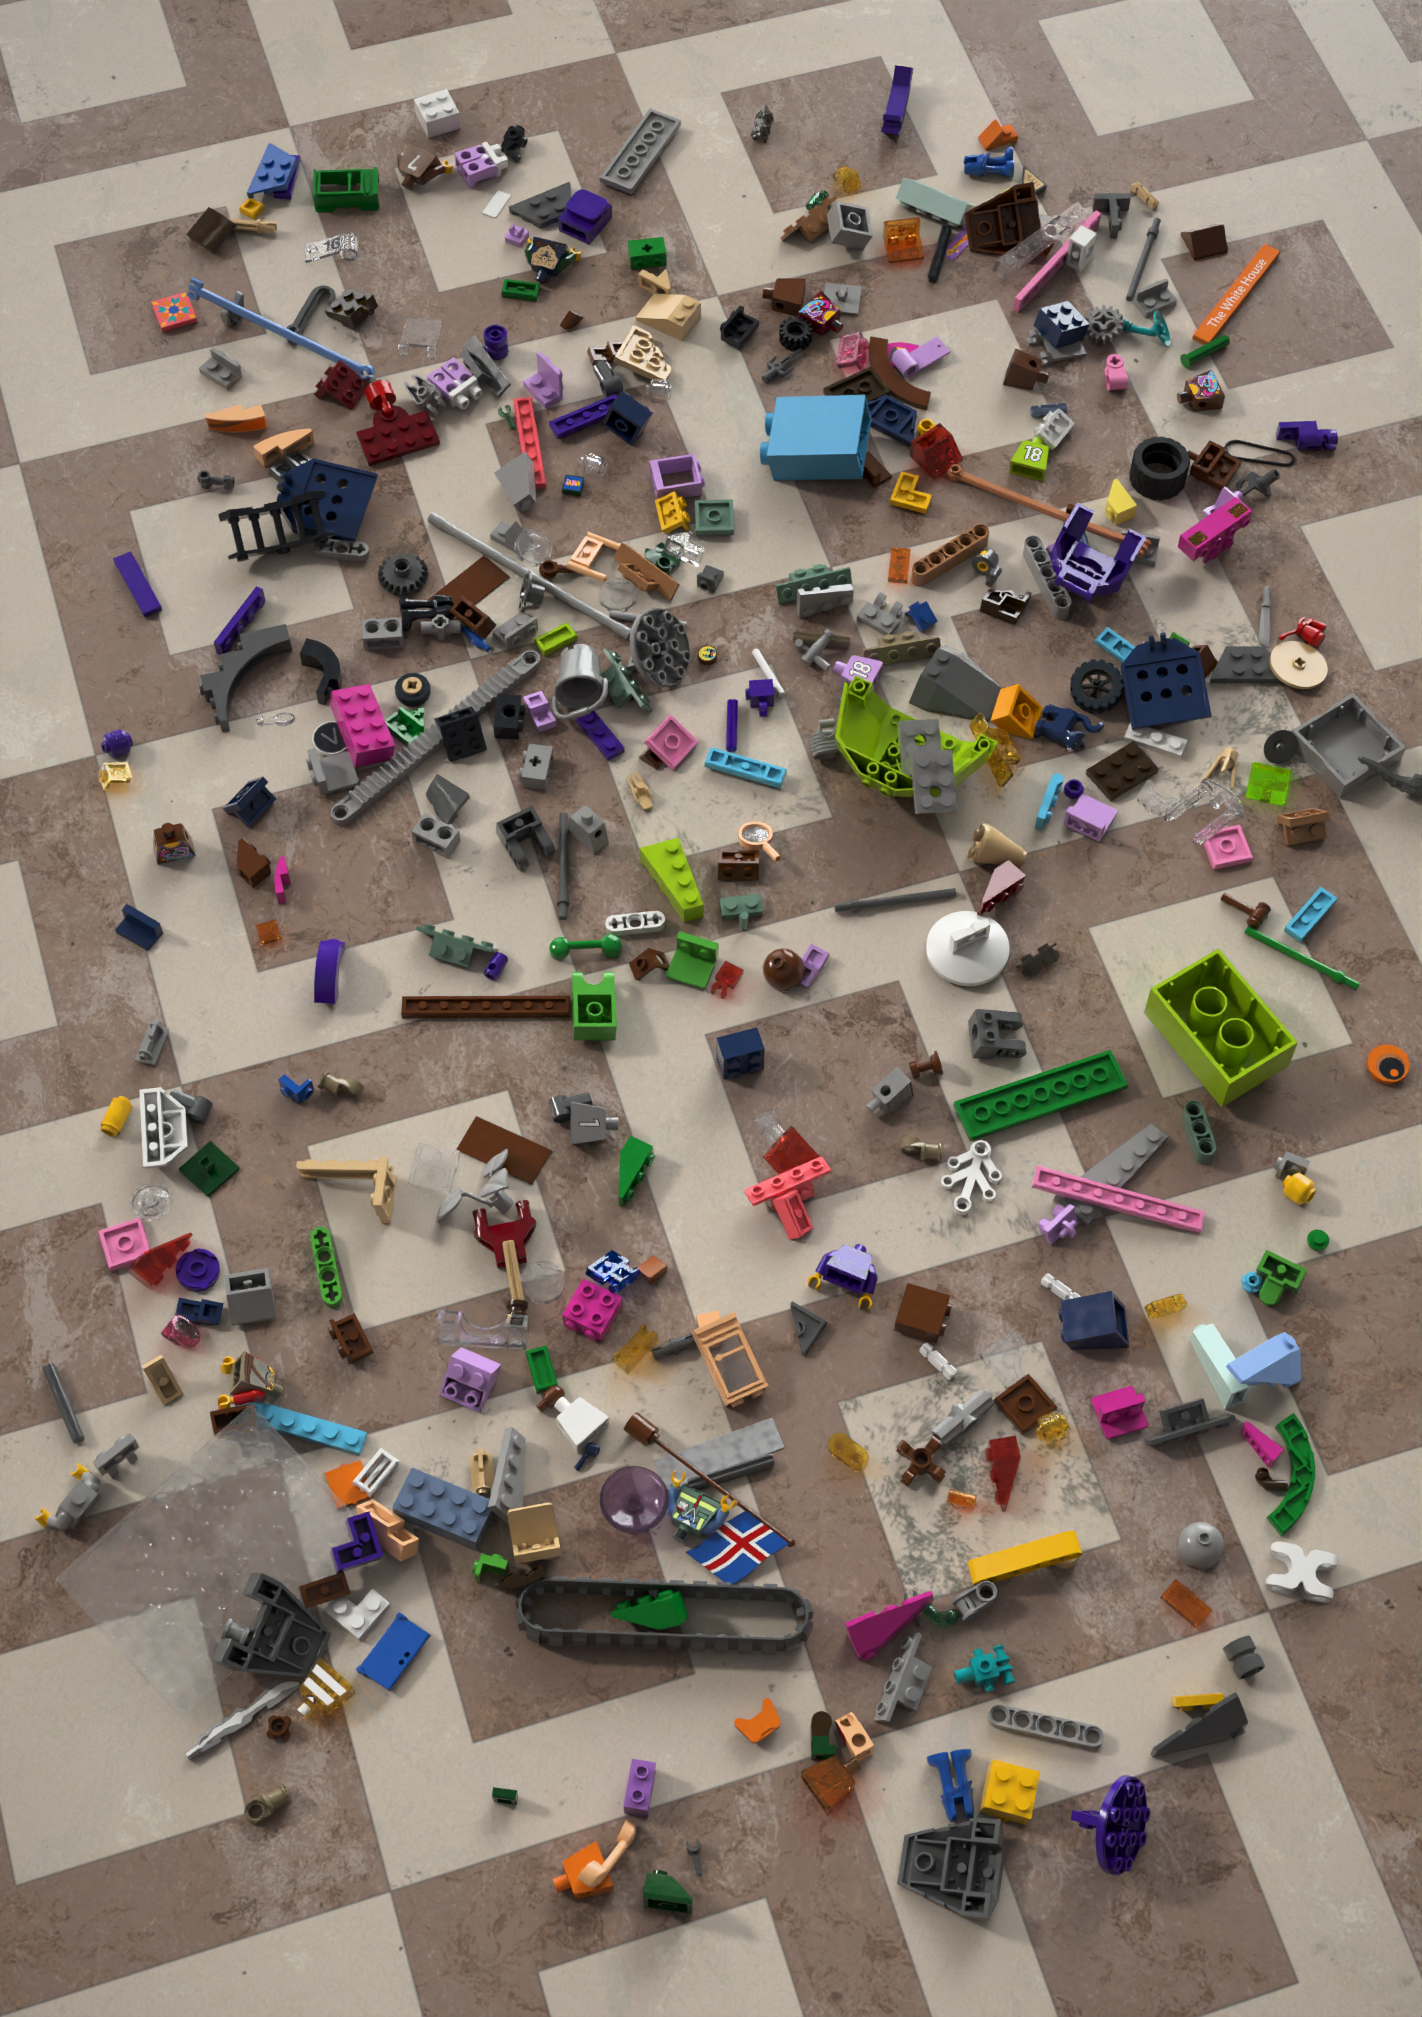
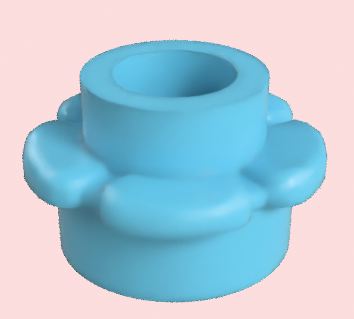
M1248 1272L1247 1275L1242 1277L1241 1283L1246 1292L1255 1293L1260 1291L1263 1279L1255 1272Z

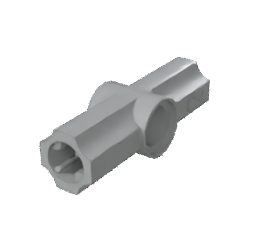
M979 1390L964 1404L960 1403L954 1407L948 1414V1417L936 1426L931 1434L941 1441L939 1445L945 1447L960 1433L969 1431L976 1424L978 1418L994 1406V1401L986 1391Z

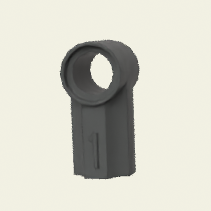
M601 360L593 366V371L600 382L601 391L605 397L623 390V384L619 375L614 374L608 362Z
M178 1090L171 1091L169 1094L185 1107L187 1118L198 1124L204 1122L213 1106L210 1100L202 1096L193 1097Z
M589 1092L570 1097L564 1095L552 1097L548 1104L553 1121L555 1123H564L570 1120L571 1102L593 1105Z

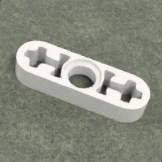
M660 911L612 915L606 919V932L616 936L659 932L665 927V916ZM653 919H657L658 924H654ZM638 920L641 922V925L639 927H632L630 922ZM613 923H616V925H617V928H616V929L613 928V926H612Z

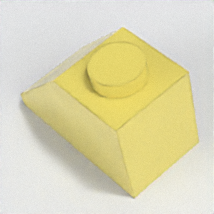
M1115 479L1107 500L1105 514L1114 525H1118L1135 517L1137 504L1119 480Z

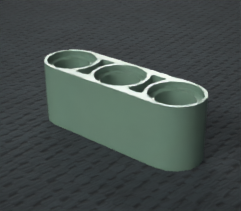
M1191 1100L1185 1104L1181 1116L1182 1123L1195 1160L1200 1164H1209L1213 1160L1217 1148L1203 1105L1199 1101ZM1188 1112H1194L1196 1115H1191ZM1195 1130L1201 1131L1203 1134H1197ZM1201 1149H1205L1209 1151V1153H1204L1201 1151Z

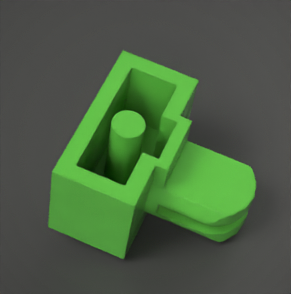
M1266 1250L1256 1269L1257 1275L1265 1278L1259 1291L1260 1301L1265 1306L1271 1307L1278 1304L1285 1289L1297 1294L1307 1275V1269Z

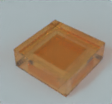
M276 919L256 924L261 945L282 940Z

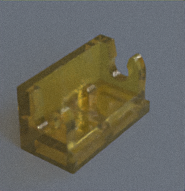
M642 1324L638 1332L618 1352L614 1353L611 1361L629 1374L651 1351V1347L658 1343L657 1333L654 1330L649 1332L646 1329V1325Z

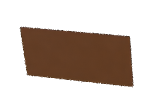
M482 556L434 595L453 597L454 604L463 596L475 605L510 576L487 557Z
M477 1116L456 1149L486 1164L494 1156L508 1149L506 1161L499 1170L506 1168L508 1174L530 1184H533L552 1151Z

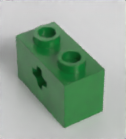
M664 237L629 240L628 256L631 270L667 266Z

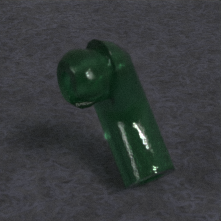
M826 190L814 193L808 200L806 209L810 211L816 205L821 204L829 196V193Z
M929 1604L923 1611L939 1627L953 1625L959 1619V1613L955 1609L939 1612Z

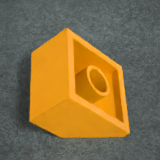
M1019 684L1000 689L990 721L1004 733L1032 739L1035 725L1043 707Z

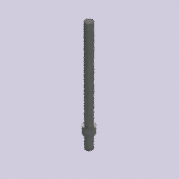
M1155 218L1152 226L1148 229L1147 240L1126 296L1127 301H1133L1153 242L1159 233L1158 228L1161 222L1159 218Z
M567 813L559 814V895L557 896V905L559 906L560 920H567V907L569 906V896L567 895Z
M956 889L860 901L859 899H852L850 902L834 904V911L851 910V912H855L863 908L956 896Z

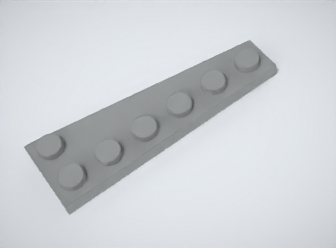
M1150 1124L1083 1174L1081 1178L1122 1189L1167 1141L1168 1136L1153 1124ZM1056 1195L1053 1199L1056 1204L1067 1207L1069 1204L1073 1205L1078 1221L1086 1227L1104 1209L1100 1206Z

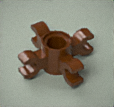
M933 1436L925 1448H917L915 1450L906 1441L901 1440L899 1442L896 1452L910 1460V1467L901 1476L902 1480L900 1482L908 1487L916 1475L927 1473L936 1482L941 1483L946 1471L931 1462L932 1455L940 1447L941 1441ZM918 1458H922L927 1463L924 1465H920L916 1463L915 1460Z

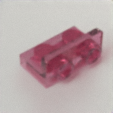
M861 332L840 337L836 362L839 369L856 365L859 371L864 370L867 363L866 354L867 349H869V343Z

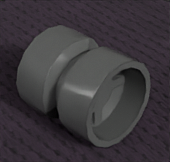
M1249 1635L1238 1638L1223 1648L1228 1661L1235 1662L1233 1670L1239 1680L1248 1678L1266 1667L1261 1656L1258 1653H1254L1256 1646Z

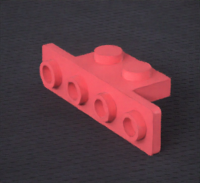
M818 1157L749 1187L744 1192L753 1206L771 1199L772 1208L777 1212L773 1203L774 1199L794 1189H797L802 1201L815 1196L812 1181L831 1173V1170L823 1157Z

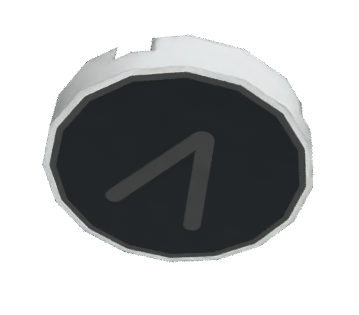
M336 721L322 723L316 728L313 733L312 742L320 755L331 756L348 752Z

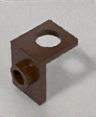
M651 948L646 949L629 962L634 978L638 981L655 968L666 971L669 968L664 952ZM657 956L660 957L663 964L660 963V961L657 959Z

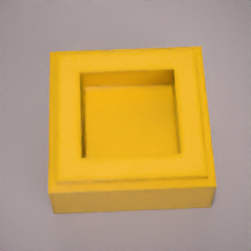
M248 198L239 207V212L254 220L265 208L264 204Z

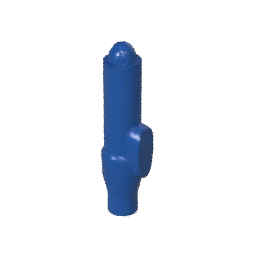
M462 627V633L471 639L470 642L474 646L480 647L486 652L491 649L486 641L471 629Z

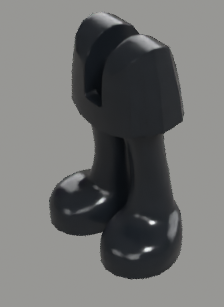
M434 595L432 600H411L407 597H399L403 630L409 631L413 621L418 619H433L436 615L440 614L449 619L455 617L450 612L454 605L453 597ZM417 608H430L424 610H413Z

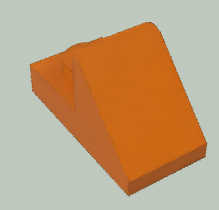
M995 119L978 136V140L985 151L1016 142L1018 135L1011 124L1001 127L997 119Z

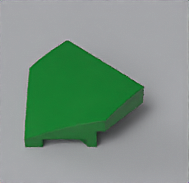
M399 707L398 712L385 718L390 734L406 747L409 742L412 743L415 737L418 738L421 732L424 733V708H418L416 711L405 710L403 707Z

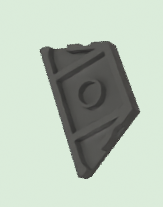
M567 182L509 206V212L512 215L516 213L522 216V220L532 223L539 229L556 223L561 214L566 210V204L571 198V184Z
M1226 646L1210 678V683L1283 682L1271 670L1269 663L1271 654L1265 646Z

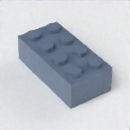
M411 1468L392 1506L393 1513L404 1519L405 1522L475 1551H478L495 1516V1513L488 1508L490 1499L415 1468Z

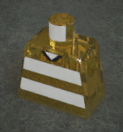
M320 1658L299 1688V1693L305 1701L296 1710L305 1719L315 1710L326 1717L355 1694V1690L350 1683Z

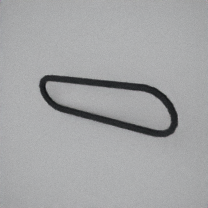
M1231 440L1225 445V453L1238 460L1280 466H1290L1295 460L1293 454L1288 451L1241 440ZM1231 443H1241L1288 454L1292 460L1290 463H1279L1237 457L1229 454L1227 447Z

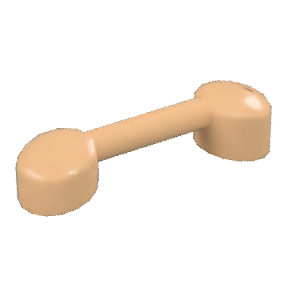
M626 1819L616 1840L618 1845L602 1865L595 1860L590 1862L580 1872L577 1879L589 1888H594L601 1884L625 1850L633 1842L636 1835V1825Z

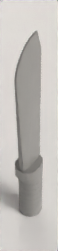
M1269 586L1263 587V603H1261L1259 641L1265 647H1270L1271 588Z

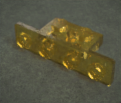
M978 713L969 724V727L976 740L979 734H982L998 742L987 763L999 786L1004 787L1014 775L1009 765H1017L1021 759L1006 730L990 728L983 713Z

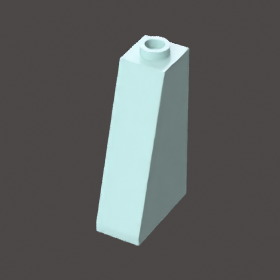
M1202 1324L1195 1327L1189 1340L1224 1409L1226 1410L1244 1403L1252 1385L1240 1384L1225 1367L1228 1363L1235 1360L1232 1352L1213 1324L1207 1326Z

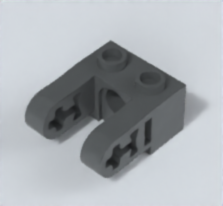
M533 806L496 823V834L518 870L529 866L527 857L519 842L533 836L545 857L556 853L554 844Z
M975 1009L968 1020L972 1058H1020L1026 1055V1044L1024 1041L999 1038L998 1029L1017 1030L1022 1028L1023 1020L1021 1013Z

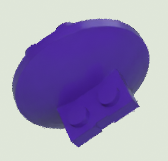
M1123 1775L1110 1787L1100 1811L1072 1810L1071 1820L1079 1822V1827L1086 1829L1096 1828L1097 1860L1100 1868L1107 1874L1117 1876L1125 1871L1129 1872L1139 1848L1143 1847L1146 1843L1147 1835L1144 1831L1146 1822L1150 1818L1151 1810L1147 1807L1145 1785L1136 1777Z

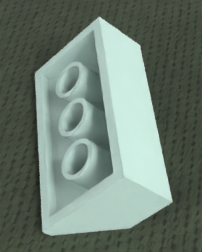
M903 178L896 199L901 201L900 205L908 208L912 205L916 207L915 211L922 214L929 212L932 214V218L942 221V218L948 220L947 224L958 227V225L964 226L966 224L964 213L976 207V205Z

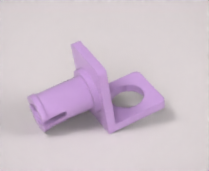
M1224 487L1216 503L1204 509L1203 514L1206 516L1210 515L1211 511L1217 510L1235 496L1242 501L1244 499L1243 494L1240 491L1232 493L1227 487Z

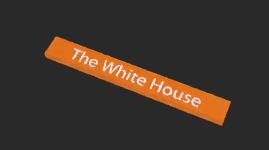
M1263 244L1193 334V340L1205 345L1215 339L1277 259L1280 253L1279 250Z

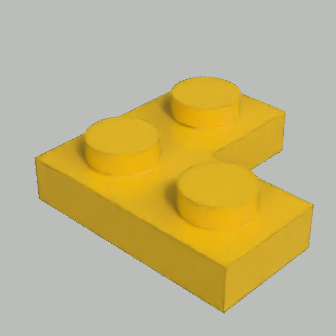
M901 471L890 498V505L926 514L932 495L915 491L919 476Z

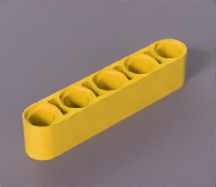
M1071 1530L971 1559L967 1562L972 1584L976 1586L984 1581L994 1583L1080 1557L1083 1553L1076 1531Z

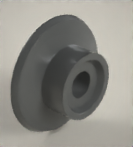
M1279 730L1272 733L1264 744L1266 759L1275 764L1288 761L1297 749L1295 735L1287 730Z

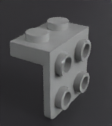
M315 748L308 750L309 758L306 759L309 771L313 770L314 774L311 775L314 787L318 786L320 795L358 785V777L349 752H342L319 759Z

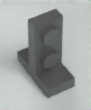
M1130 193L1094 194L1093 212H1107L1110 238H1117L1118 231L1122 229V220H1119L1118 217H1120V211L1129 210Z

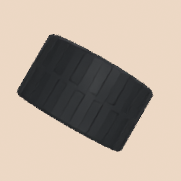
M1161 436L1151 437L1138 444L1134 450L1129 473L1132 487L1143 497L1152 500L1171 499L1177 496L1184 489L1190 466V455L1186 448L1178 441ZM1160 463L1167 465L1174 472L1159 474L1149 470L1146 465Z

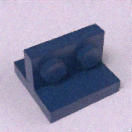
M262 776L248 781L222 809L227 814L234 813L247 827H250L276 798L265 787L268 781Z

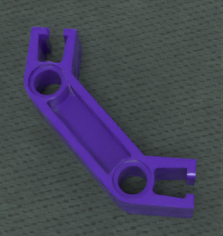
M895 65L886 112L883 114L884 122L883 127H881V132L897 135L901 133L914 69L912 67Z

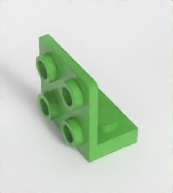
M679 931L677 949L666 973V978L705 989L719 956V943Z

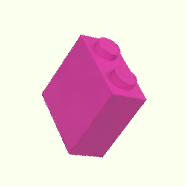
M582 1279L562 1314L563 1324L571 1331L575 1332L577 1330L584 1333L592 1341L599 1340L603 1342L623 1306L622 1296Z

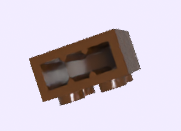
M907 1283L895 1321L894 1331L937 1343L939 1336H944L947 1324L943 1323L945 1316H950L953 1304L949 1303L950 1295Z

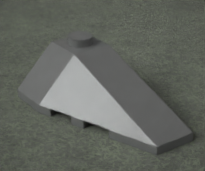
M1234 1692L1209 1708L1210 1711L1204 1715V1719L1197 1717L1185 1727L1186 1731L1178 1730L1156 1745L1150 1753L1152 1757L1224 1742L1231 1737L1233 1740L1241 1737L1245 1733L1244 1729L1248 1724V1720L1237 1693Z

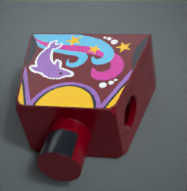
M822 291L798 311V319L801 317L804 318V321L807 319L809 324L811 323L812 331L819 335H825L830 329L835 333H839L843 328V324L839 322L840 309Z

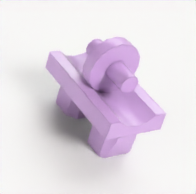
M1058 1204L1052 1211L1054 1217L1052 1221L1043 1218L1038 1223L1039 1230L1045 1235L1046 1242L1050 1245L1059 1238L1063 1239L1066 1235L1070 1238L1076 1235L1074 1227L1078 1225V1218L1074 1213L1075 1207L1069 1204L1067 1207Z

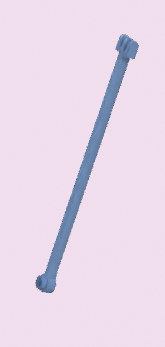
M191 278L190 282L196 286L189 285L188 289L193 292L187 291V297L193 300H199L202 297L335 363L340 360L354 372L358 373L361 379L367 381L374 377L375 370L371 365L363 366L204 289V282Z

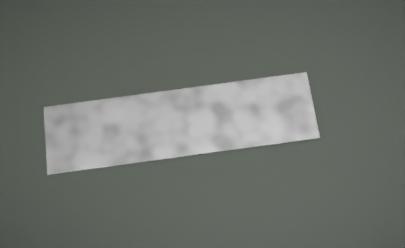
M769 1418L676 1453L703 1474L782 1449L784 1444L773 1418ZM671 1454L654 1460L666 1491L670 1489V1485L673 1483L671 1481V1474L675 1470V1477L678 1480L682 1479L684 1472L686 1474L685 1480L680 1485L686 1484L688 1479L698 1476Z

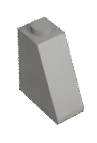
M524 452L494 472L513 505L520 513L529 510L531 506L536 504L534 462Z

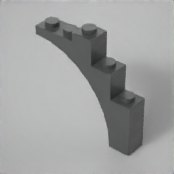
M286 624L240 634L241 642H238L239 651L220 654L222 661L218 663L220 671L200 675L202 683L198 685L201 696L205 695L206 701L211 702L212 709H217L214 718L216 726L220 725L222 732L230 731V704L234 693L246 676L263 662L277 655L292 651Z

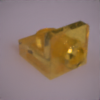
M104 762L101 770L98 772V780L101 782L103 790H108L110 783H130L132 779L127 762Z

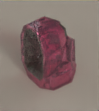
M176 1314L160 1333L176 1346L182 1345L186 1348L195 1347L201 1337L197 1327L179 1314Z

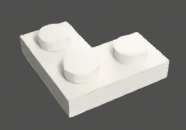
M372 1589L357 1606L344 1596L332 1600L326 1606L324 1612L360 1641L391 1605Z

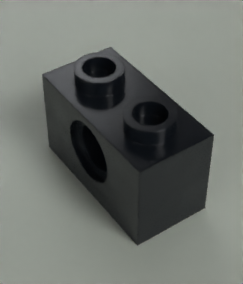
M498 694L494 719L495 738L519 739V732H523L524 726L521 715L525 716L526 704L522 703L521 695Z

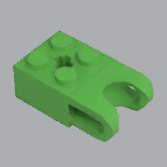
M572 972L573 1040H616L617 1019L614 972H604L603 981L595 985L584 981L582 972Z

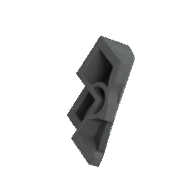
M438 774L426 792V797L433 805L436 815L446 824H452L458 817L457 812L470 799L469 793Z

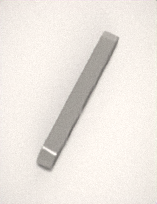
M1001 1704L992 1706L988 1713L989 1724L997 1729L1086 1749H1097L1104 1740L1103 1731L1098 1726ZM997 1710L1002 1711L1005 1714V1720L1003 1722H996L992 1718V1713ZM1018 1716H1025L1029 1721V1725L1021 1728L1016 1724L1015 1719ZM1042 1721L1050 1722L1052 1731L1049 1733L1042 1732L1039 1728V1723ZM1064 1727H1073L1076 1735L1073 1738L1065 1737L1062 1731ZM1090 1731L1096 1732L1099 1736V1741L1095 1744L1088 1742L1086 1739V1734Z

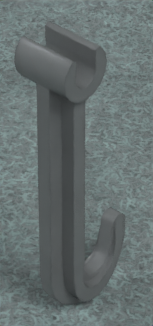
M325 285L314 288L293 324L287 326V329L300 335L321 297L324 294L330 295L329 305H331L336 300L335 291Z

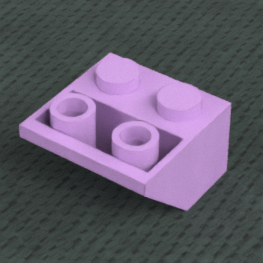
M461 1347L451 1356L440 1396L480 1413L496 1384L501 1364Z

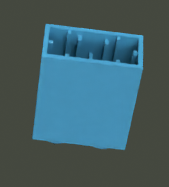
M866 395L777 397L774 413H766L765 431L766 435L770 436L769 442H762L760 445L761 464L770 466L773 480L862 479L871 425Z

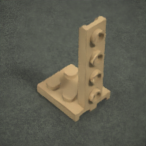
M379 1157V1161L369 1160L368 1162H358L356 1160H348L346 1162L326 1160L325 1162H317L311 1159L297 1161L296 1167L304 1179H373L375 1192L371 1194V1206L375 1208L376 1215L379 1216L382 1224H391L397 1175L392 1174L393 1167L388 1165V1157Z

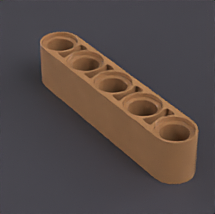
M977 524L915 562L912 566V583L916 586H924L986 548L989 540V528L984 524Z

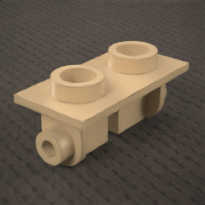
M477 1449L476 1454L469 1455L472 1492L487 1498L491 1496L494 1482L492 1453H485L484 1449Z

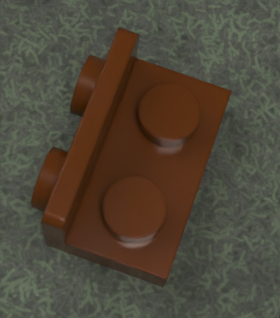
M718 850V880L758 881L759 851Z

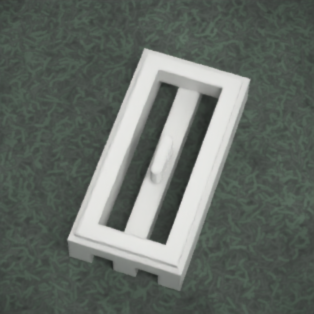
M380 1448L353 1480L352 1485L359 1487L360 1491L366 1492L367 1496L371 1498L399 1464V1460ZM384 1456V1460L363 1484L361 1482L377 1461ZM390 1461L391 1464L386 1468V1470L381 1474V1476L376 1480V1482L371 1486V1488H369L368 1486L372 1483V1481L377 1477V1475Z

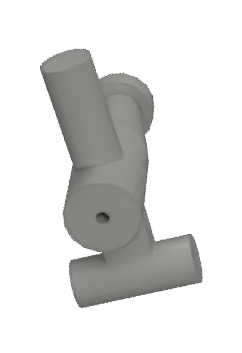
M826 629L824 635L810 648L805 646L801 639H797L795 641L797 651L806 652L801 660L808 666L815 662L827 671L831 665L819 655L830 639H834L835 635Z

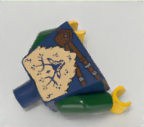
M535 236L533 242H531V239H528V245L524 251L527 263L534 272H537L535 280L540 283H546L548 275L558 276L559 272L566 269L573 261L581 259V251L576 253L575 248H571L569 253L567 244Z

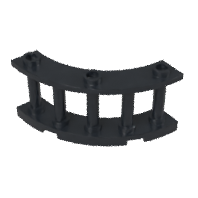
M325 490L308 491L291 497V501L267 503L261 508L229 509L218 514L220 522L228 521L233 532L237 552L229 555V560L237 559V562L249 560L248 557L274 552L286 554L291 552L290 549L314 542L318 544L328 542V538L335 536V532H324L318 506L319 500L326 498ZM306 504L311 506L317 534L307 537L301 513L302 506ZM291 509L294 512L300 539L286 543L280 515L282 514L281 511ZM270 514L273 517L279 545L265 547L258 520L260 516ZM248 518L252 524L257 549L245 551L238 522H240V519Z

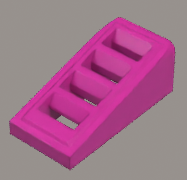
M1246 1421L1240 1432L1270 1469L1280 1457L1283 1448L1250 1422Z

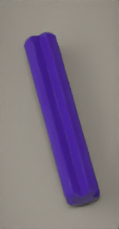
M729 699L727 701L726 750L728 752H735L737 750L738 701L736 699Z

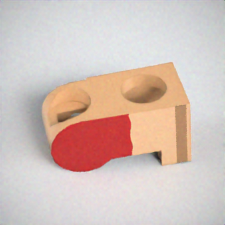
M852 1712L834 1721L836 1729L855 1763L874 1754L872 1741Z

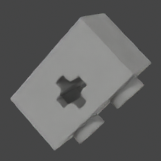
M529 744L528 750L523 753L524 768H520L519 779L522 780L523 788L547 790L554 758L553 747Z

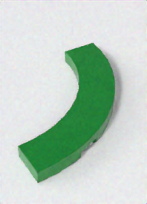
M1294 1413L1275 1427L1286 1445L1291 1464V1477L1287 1493L1280 1505L1267 1516V1520L1280 1536L1290 1530L1304 1512L1310 1500L1315 1480L1314 1454L1311 1450L1308 1435Z

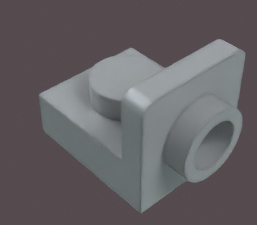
M1286 1151L1283 1158L1278 1157L1274 1169L1277 1170L1275 1177L1279 1179L1283 1169L1292 1175L1296 1173L1305 1175L1310 1161Z

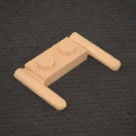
M588 532L566 568L598 581L606 582L607 575L589 568L603 546L618 551L621 544Z

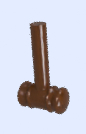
M1226 893L1221 897V901L1250 915L1246 922L1253 929H1258L1271 911L1270 906L1265 902H1259L1258 906L1254 909Z

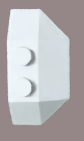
M161 1087L139 1090L143 1168L167 1166L188 1148L186 1109Z

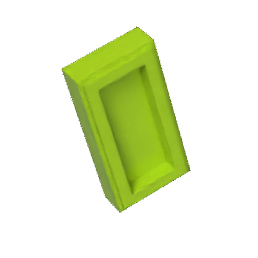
M567 622L535 638L534 644L545 657L578 640V635Z

